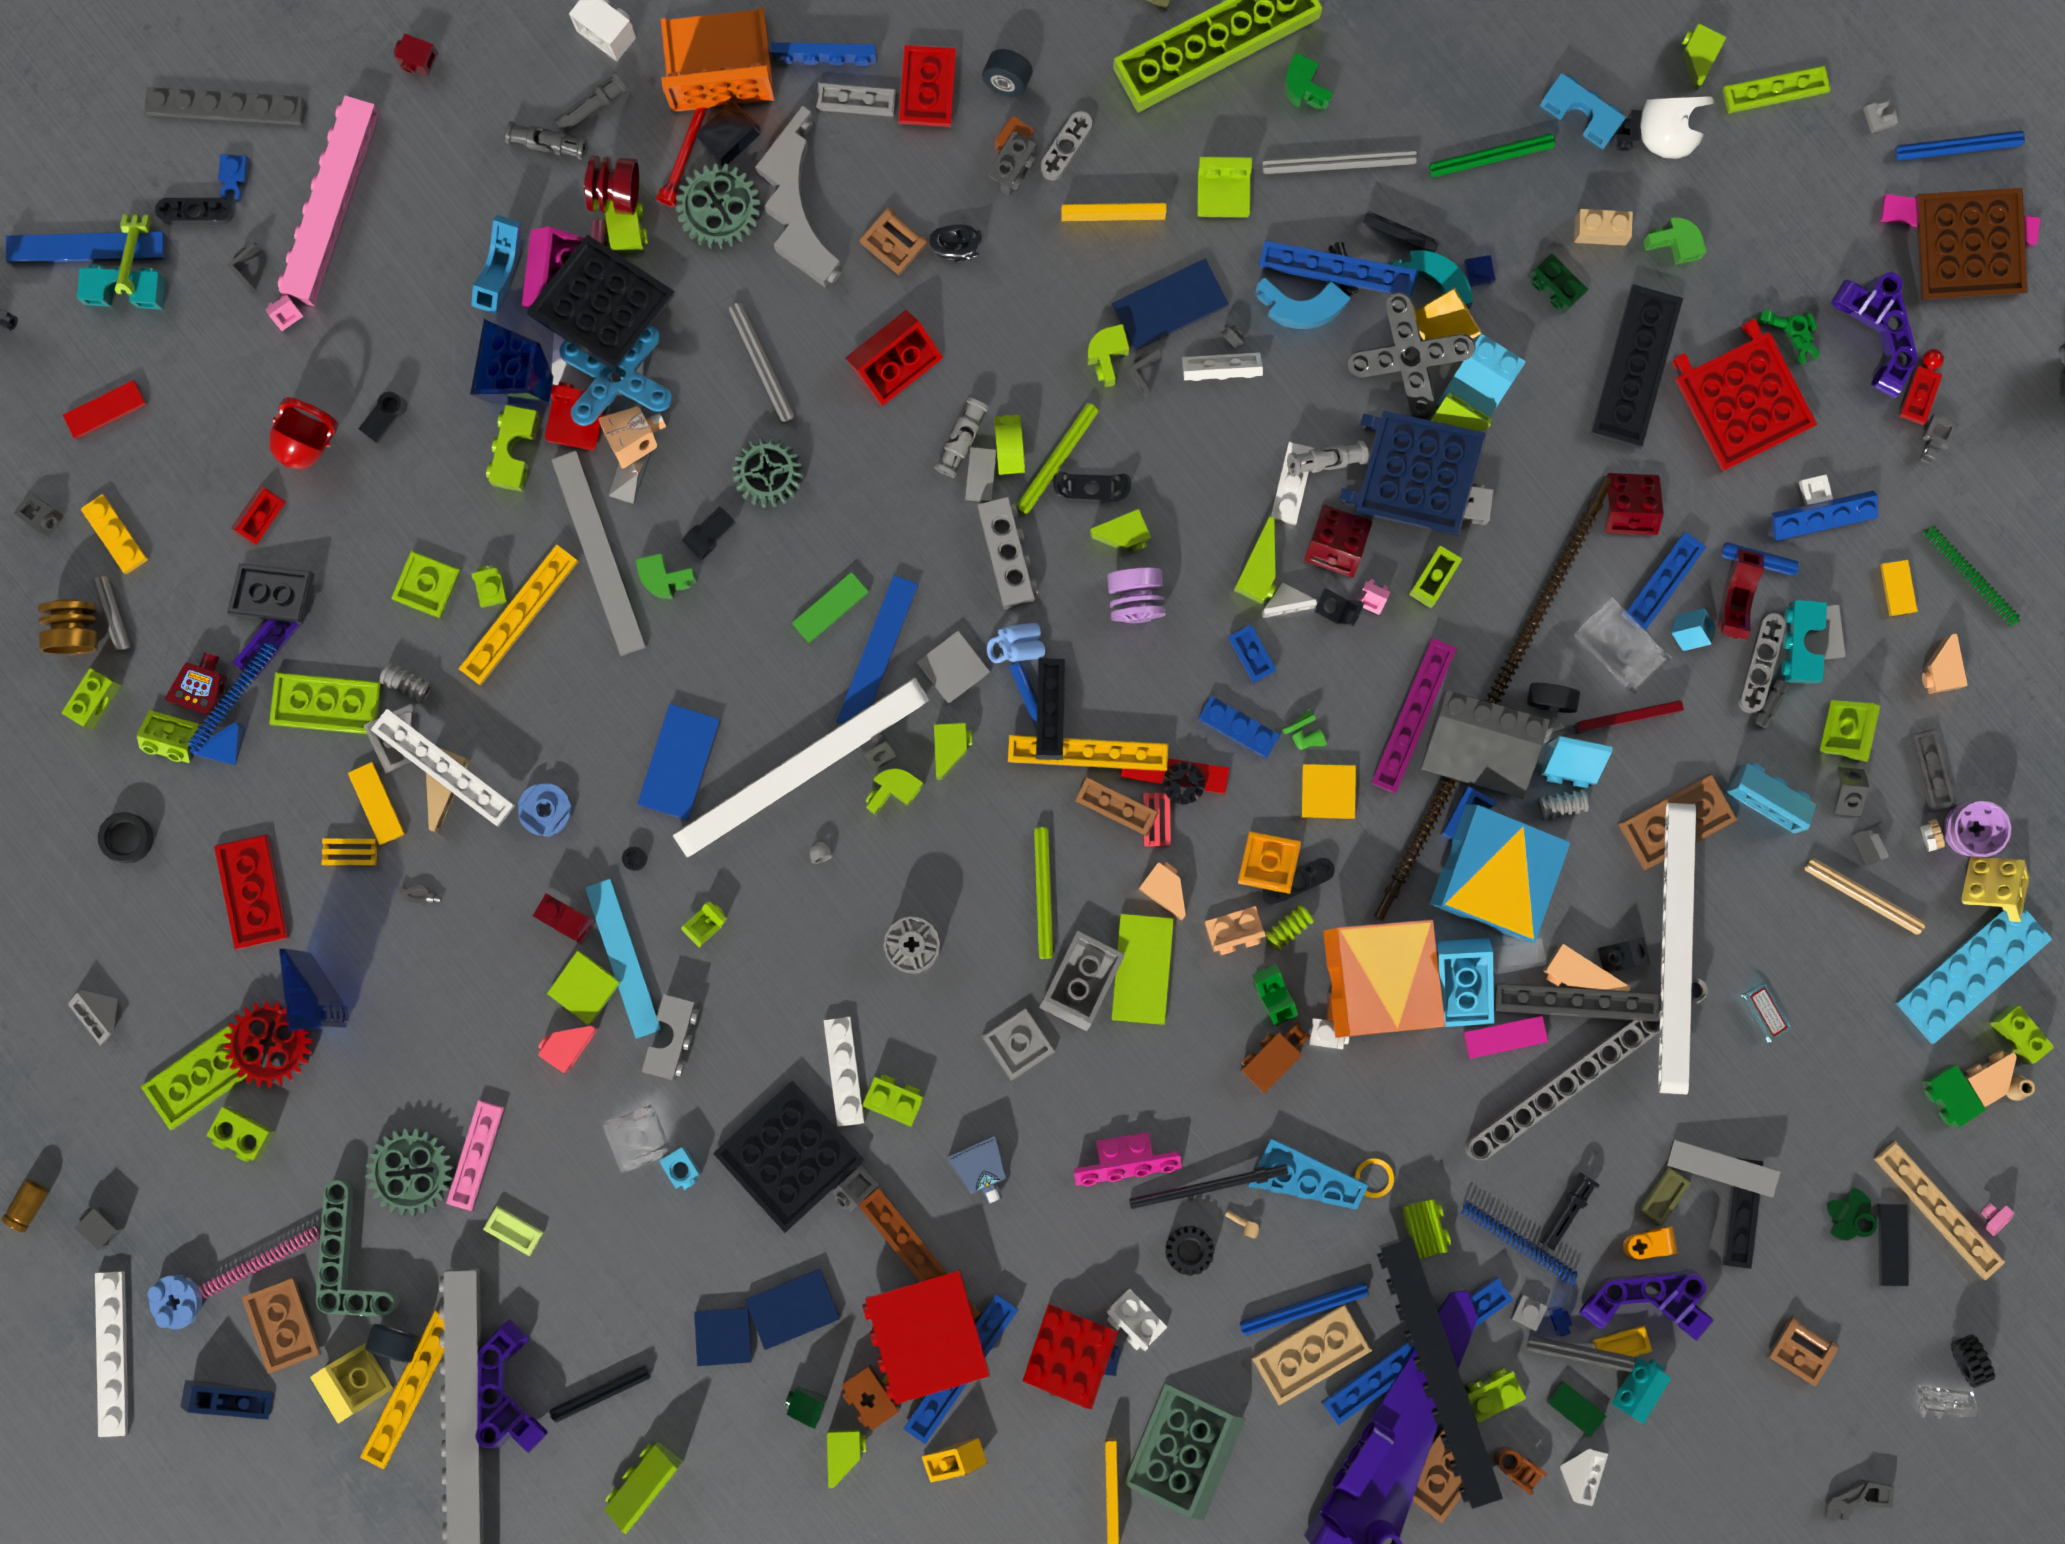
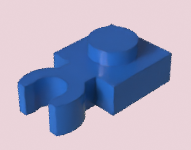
M220 154L218 180L225 183L220 190L221 198L227 200L228 193L235 191V199L241 201L242 191L239 189V184H247L249 161L247 156Z

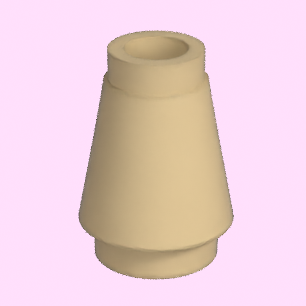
M2014 1074L2012 1075L2009 1091L2006 1095L2011 1100L2021 1101L2034 1093L2035 1085L2026 1077Z

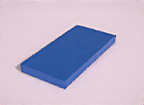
M669 704L637 805L689 821L718 731L720 719Z

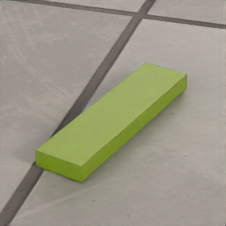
M1824 65L1727 85L1722 90L1728 113L1829 93L1831 88Z

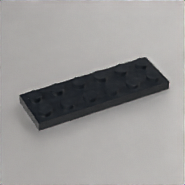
M1635 284L1631 286L1590 435L1639 449L1643 447L1683 298Z

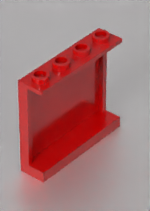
M960 1269L865 1298L866 1303L862 1304L866 1320L871 1319L874 1330L870 1331V1336L874 1347L879 1346L881 1356L877 1357L881 1373H887L889 1382L885 1383L888 1398H894L895 1405L990 1377V1371Z

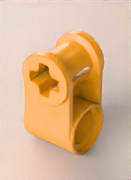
M1672 1226L1629 1235L1622 1243L1624 1254L1632 1259L1663 1257L1678 1253ZM1636 1243H1641L1642 1248H1639L1638 1251H1633L1632 1246L1636 1245Z

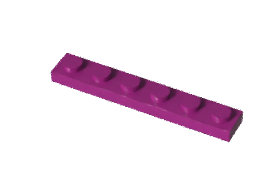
M1435 638L1430 640L1370 784L1396 794L1455 654L1456 647Z

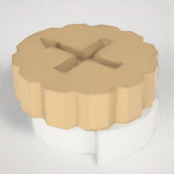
M1936 819L1928 821L1927 825L1921 826V833L1928 852L1945 847L1941 828Z

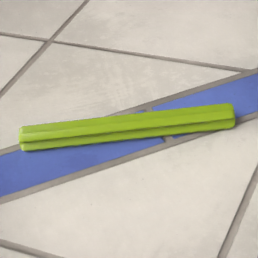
M1091 403L1085 405L1016 505V509L1025 515L1029 514L1053 479L1055 473L1058 472L1098 414L1096 406Z
M1037 827L1034 829L1039 958L1050 959L1053 957L1049 833L1047 827Z

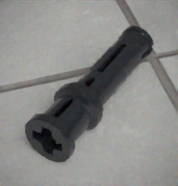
M1581 1172L1577 1174L1579 1178L1571 1191L1565 1193L1567 1200L1542 1240H1540L1542 1244L1553 1251L1556 1250L1555 1248L1580 1208L1584 1209V1207H1587L1588 1203L1586 1201L1593 1190L1600 1186V1184Z

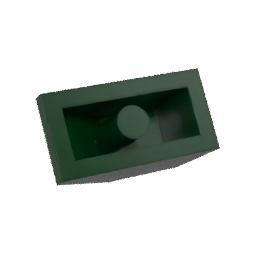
M797 1386L795 1392L789 1391L784 1404L785 1407H788L786 1415L815 1429L828 1397Z

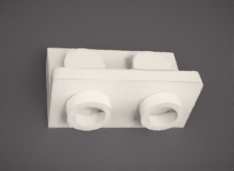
M1130 1288L1106 1310L1110 1315L1107 1318L1108 1322L1117 1331L1122 1327L1129 1335L1126 1340L1136 1350L1141 1347L1146 1351L1149 1345L1167 1328L1160 1318Z

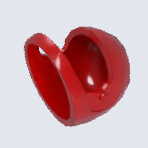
M286 397L280 402L277 418L274 417L272 420L274 425L269 433V450L274 458L285 467L296 470L308 469L320 460L326 447H330V441L337 431L338 423L323 410L302 400ZM295 408L307 411L321 419L323 422L310 418L304 415L303 413L299 412Z

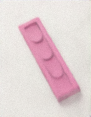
M478 1100L446 1204L469 1211L474 1210L505 1107Z

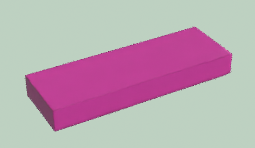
M1542 1016L1463 1032L1469 1059L1548 1042Z

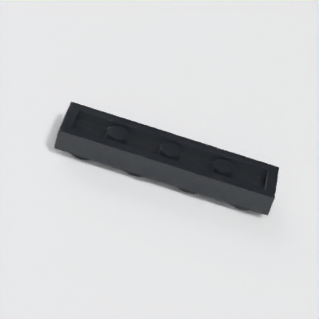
M1038 658L1036 759L1063 760L1065 659Z
M1737 1158L1743 1161L1763 1166V1161ZM1731 1185L1722 1265L1752 1269L1759 1193Z

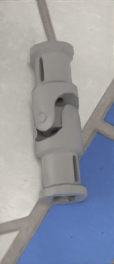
M968 397V405L962 417H958L950 435V440L944 446L945 452L939 464L934 466L938 472L951 478L956 477L955 471L961 459L966 457L968 447L973 442L980 428L978 424L984 412L989 410L986 404L971 397Z
M1362 440L1357 441L1355 445L1344 446L1343 444L1324 447L1321 450L1310 449L1308 453L1303 454L1289 453L1287 467L1293 477L1298 476L1302 472L1312 471L1317 473L1323 469H1339L1347 467L1350 463L1359 462L1360 464H1366L1369 452L1367 445Z

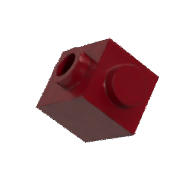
M404 33L402 40H398L395 45L394 55L402 70L411 74H415V71L429 76L438 51L434 44Z

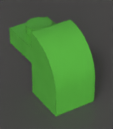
M1671 218L1665 225L1666 230L1665 227L1652 229L1643 240L1645 251L1671 245L1676 265L1699 260L1706 254L1700 230L1694 223L1684 218Z
M662 554L635 559L641 582L656 597L672 599L671 588L675 587L676 590H685L691 588L692 583L697 582L692 568L668 573L665 558Z

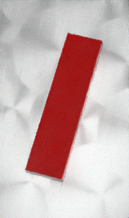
M1168 758L1167 770L1176 763L1190 761ZM1190 762L1203 773L1205 777V792L1225 795L1229 768ZM1122 769L1120 778L1163 785L1166 771ZM1187 772L1181 780H1173L1180 785V788L1195 787L1191 782H1188Z

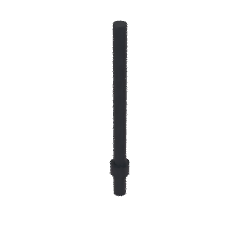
M1287 1164L1270 1168L1262 1166L1254 1168L1252 1172L1131 1198L1129 1202L1131 1209H1136L1252 1182L1261 1184L1268 1182L1270 1178L1288 1175L1289 1173Z

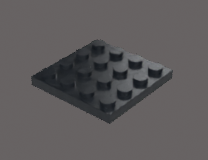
M587 234L528 308L527 315L616 372L672 300L675 291Z
M793 1080L713 1153L784 1233L865 1160Z

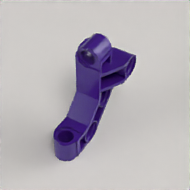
M1893 272L1870 280L1864 288L1855 282L1845 279L1831 301V305L1879 332L1886 359L1875 374L1871 386L1894 399L1903 389L1907 378L1918 360L1901 293L1903 281L1898 274ZM1890 316L1894 317L1898 322L1896 330L1891 329L1888 325ZM1900 352L1907 358L1905 366L1898 363L1897 356Z
M1693 1269L1608 1278L1579 1310L1582 1316L1601 1330L1607 1325L1622 1304L1651 1302L1696 1341L1714 1321L1712 1317L1696 1305L1706 1292V1284L1698 1272ZM1689 1280H1697L1696 1287L1693 1289L1685 1288ZM1650 1281H1656L1660 1284V1289L1656 1294H1649L1645 1290L1647 1283ZM1613 1284L1619 1285L1622 1288L1621 1294L1615 1298L1607 1295L1608 1287Z
M511 1319L506 1321L478 1353L477 1430L475 1438L482 1447L499 1448L512 1436L525 1451L530 1453L548 1434V1431L506 1392V1362L529 1340V1337ZM490 1350H495L498 1353V1361L494 1365H488L485 1360L486 1354ZM490 1389H495L498 1392V1399L494 1404H488L485 1400V1394ZM493 1428L496 1432V1438L490 1443L487 1440V1433Z

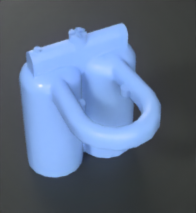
M1037 623L1005 626L1003 629L998 630L999 635L991 638L987 644V655L994 663H1001L1005 660L1011 662L1043 658L1045 655V646L1042 641L1038 640L1041 631ZM996 642L999 643V647L1003 649L1004 653L1000 654L998 658L993 653V646Z

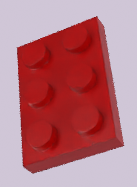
M904 45L899 124L951 127L956 48Z

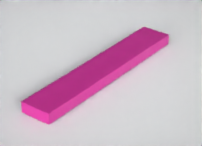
M1885 194L1883 196L1880 221L1917 227L1916 198ZM2024 216L2025 244H2037L2041 218Z

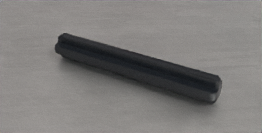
M643 1365L550 1409L551 1419L554 1423H557L650 1379L651 1374L648 1367Z

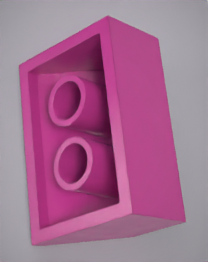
M550 226L531 230L521 307L529 308L579 246L584 237Z

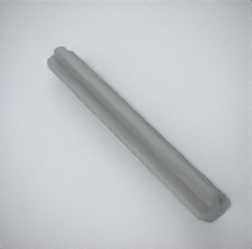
M733 304L729 307L730 314L781 422H788L794 418L791 407L742 304Z

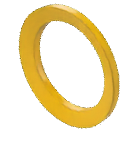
M1368 1159L1358 1166L1355 1178L1360 1180L1362 1169L1369 1164L1383 1166L1389 1176L1385 1189L1378 1193L1366 1191L1364 1194L1370 1198H1379L1391 1190L1394 1183V1174L1391 1167L1385 1161Z

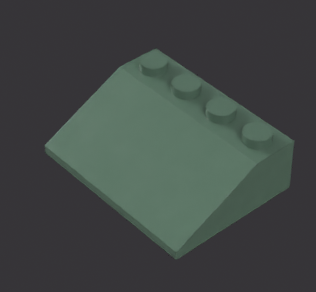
M1165 1383L1126 1476L1124 1485L1189 1518L1204 1520L1245 1418Z

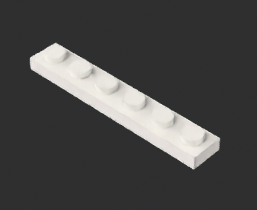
M389 709L385 710L371 728V731L497 827L501 825L515 807V805Z
M125 1271L95 1273L98 1437L126 1436L129 1433Z

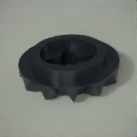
M1190 762L1176 763L1166 771L1163 778V789L1171 801L1181 805L1191 804L1197 801L1203 794L1205 777L1201 770ZM1187 772L1188 782H1191L1195 787H1186L1183 794H1180V785L1173 780H1181Z

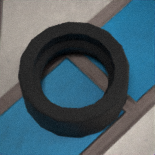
M1531 683L1527 704L1538 709L1553 712L1575 713L1578 709L1580 691L1556 684Z
M127 812L115 813L106 818L98 832V845L103 854L109 859L121 863H134L141 860L151 850L153 843V832L148 822L141 816ZM129 822L138 827L141 840L136 850L123 854L113 848L110 836L115 826L120 823Z

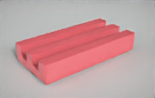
M1143 793V805L1149 807V799H1154V810L1159 812L1154 821V841H1149V834L1148 836L1144 835V847L1171 846L1170 799L1165 793ZM1159 799H1164L1165 841H1160Z

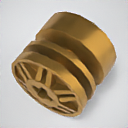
M61 599L39 604L38 613L47 616L40 617L38 623L51 627V629L39 633V651L50 654H78L96 651L98 649L97 632L84 628V626L97 622L95 616L88 615L96 612V604L75 599Z

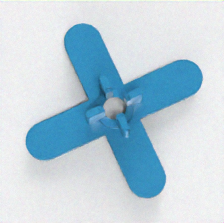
M651 326L616 372L570 342L564 341L561 344L559 352L562 360L595 378L571 409V416L575 423L586 426L595 422L605 408L613 403L618 392L624 394L626 398L636 401L656 412L664 411L670 407L672 403L671 392L662 385L636 372L659 343V332L655 327ZM619 373L621 381L613 382L612 374Z

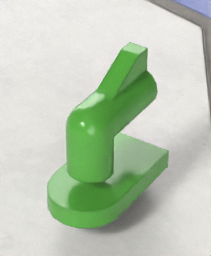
M1310 708L1298 719L1282 728L1284 734L1295 731L1291 736L1300 750L1310 746L1327 745L1320 729L1305 736L1302 729L1297 730L1316 720Z

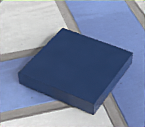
M748 1307L694 1311L697 1366L752 1362Z

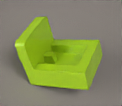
M707 901L702 909L682 926L681 930L700 948L722 928L727 918L719 906Z

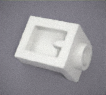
M1312 1018L1309 1045L1343 1049L1344 1044L1349 1043V1037L1335 1038L1333 1021Z

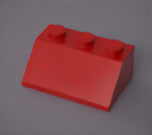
M904 310L846 356L845 359L881 406H884L942 360L943 356L919 320L910 312Z

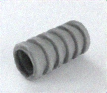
M392 662L384 667L380 675L381 684L387 683V687H394L396 692L402 691V695H409L410 699L416 698L418 703L423 702L431 690V682H424V679L421 677L417 679L415 674L410 675L408 670L402 671V667H395V664Z
M1579 789L1578 792L1573 790L1570 794L1563 792L1562 796L1555 794L1554 797L1549 795L1546 799L1539 797L1537 801L1539 815L1546 821L1548 817L1555 819L1557 815L1564 817V814L1570 816L1572 812L1579 814L1581 810L1588 812V795L1584 789Z

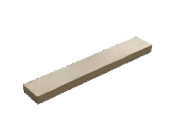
M1892 1141L1873 1158L1983 1280H1987L2005 1263L2000 1255L1896 1141Z

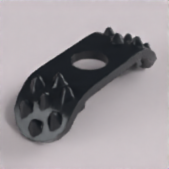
M1060 471L1055 473L1053 477V487L1057 496L1066 500L1119 501L1126 498L1129 494L1131 478L1124 473L1118 475H1082ZM1087 482H1096L1099 485V491L1093 495L1086 493L1084 486Z

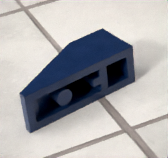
M185 1380L180 1407L187 1413L268 1420L273 1392L213 1382Z

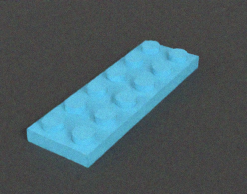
M2023 908L2021 922L2010 921L2007 911L2002 909L1898 1000L1896 1004L1927 1040L1934 1044L2047 945L2052 938L2025 908Z

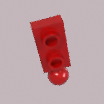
M1930 349L1924 353L1922 361L1925 368L1920 366L1915 368L1898 415L1899 417L1921 425L1927 422L1943 376L1935 372L1944 363V355L1937 349Z

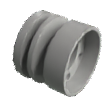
M910 916L899 919L890 926L885 934L883 945L885 955L892 966L904 973L917 974L925 972L936 963L940 956L941 942L939 934L929 922L922 918ZM910 938H914L915 942L920 944L919 947L915 948V952L912 953L909 948L905 947V943H909Z

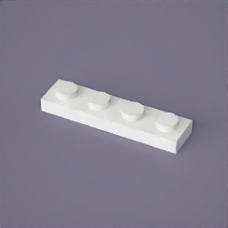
M851 1017L824 1020L837 1127L865 1123Z

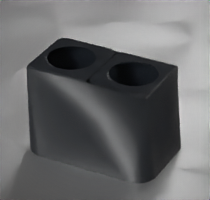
M731 100L697 131L696 135L703 147L723 167L725 164L728 165L760 135L755 128L760 132L761 130L759 125Z

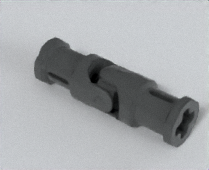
M510 121L506 128L505 143L508 145L516 143L525 145L531 150L551 151L559 156L562 154L576 156L578 160H583L585 157L587 137L575 138L566 136L565 132H553L537 126L524 127L515 125L514 121Z

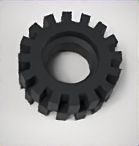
M1183 1226L1180 1229H1176L1169 1236L1165 1246V1254L1169 1264L1174 1270L1183 1275L1193 1276L1201 1274L1202 1271L1209 1268L1210 1263L1214 1259L1215 1249L1211 1238L1205 1231L1195 1226ZM1187 1240H1193L1200 1246V1255L1193 1261L1184 1260L1179 1253L1181 1244Z
M1970 1334L1951 1343V1351L1953 1352L1954 1359L1957 1361V1367L1960 1368L1962 1376H1965L1966 1382H1969L1971 1387L1976 1388L1995 1379L1996 1375L1994 1367L1991 1365V1359L1988 1358L1987 1351L1983 1349V1345L1981 1342L1979 1343L1977 1337Z

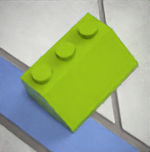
M659 1441L654 1447L648 1444L639 1456L643 1461L637 1468L632 1465L622 1478L626 1481L620 1490L615 1487L605 1499L609 1504L604 1511L624 1534L628 1533L684 1462Z

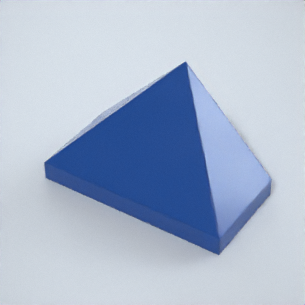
M234 722L209 737V740H205L206 744L200 743L202 749L197 748L199 753L193 752V748L190 751L193 755L236 765L245 728L242 724Z

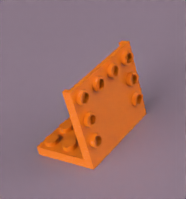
M759 7L757 10L666 20V18L661 19L667 77H661L671 112L696 110L702 107L726 106L731 100L737 105L775 101L764 7Z

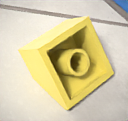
M366 1343L310 1377L337 1423L342 1422L393 1390L392 1385L373 1354L365 1349Z

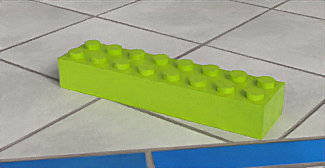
M1226 0L1114 58L1113 69L1137 113L1320 19L1322 6L1319 0Z

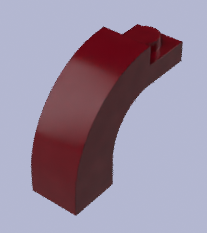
M1739 548L1737 550L1725 584L1718 617V628H1721L1722 634H1726L1730 638L1748 640L1751 633V607L1758 583L1764 571V555Z

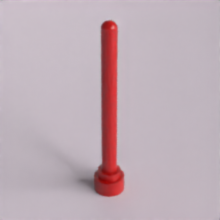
M697 108L694 112L668 182L663 185V188H659L656 200L662 204L675 207L677 203L678 189L676 188L696 139V132L700 129L707 108Z

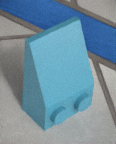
M1481 333L1475 343L1474 354L1469 359L1463 361L1436 403L1437 407H1440L1447 394L1451 392L1490 417L1526 361Z
M1559 736L1546 744L1540 775L1546 776V781L1562 784L1563 780L1573 782V787L1588 789L1589 785L1597 784L1613 747Z
M1490 939L1436 941L1445 1026L1494 1024L1493 950Z

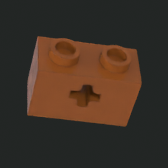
M870 1364L841 1385L844 1389L841 1391L842 1396L849 1405L852 1403L859 1411L856 1416L864 1428L869 1426L871 1430H874L900 1410L898 1405H895V1401L888 1398L885 1386ZM866 1392L867 1395L873 1394L875 1396L872 1406L869 1402L865 1404L862 1402L864 1398L863 1393Z

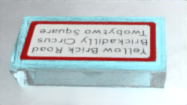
M1765 982L1741 995L1767 1042H1772L1791 1030L1790 1025Z

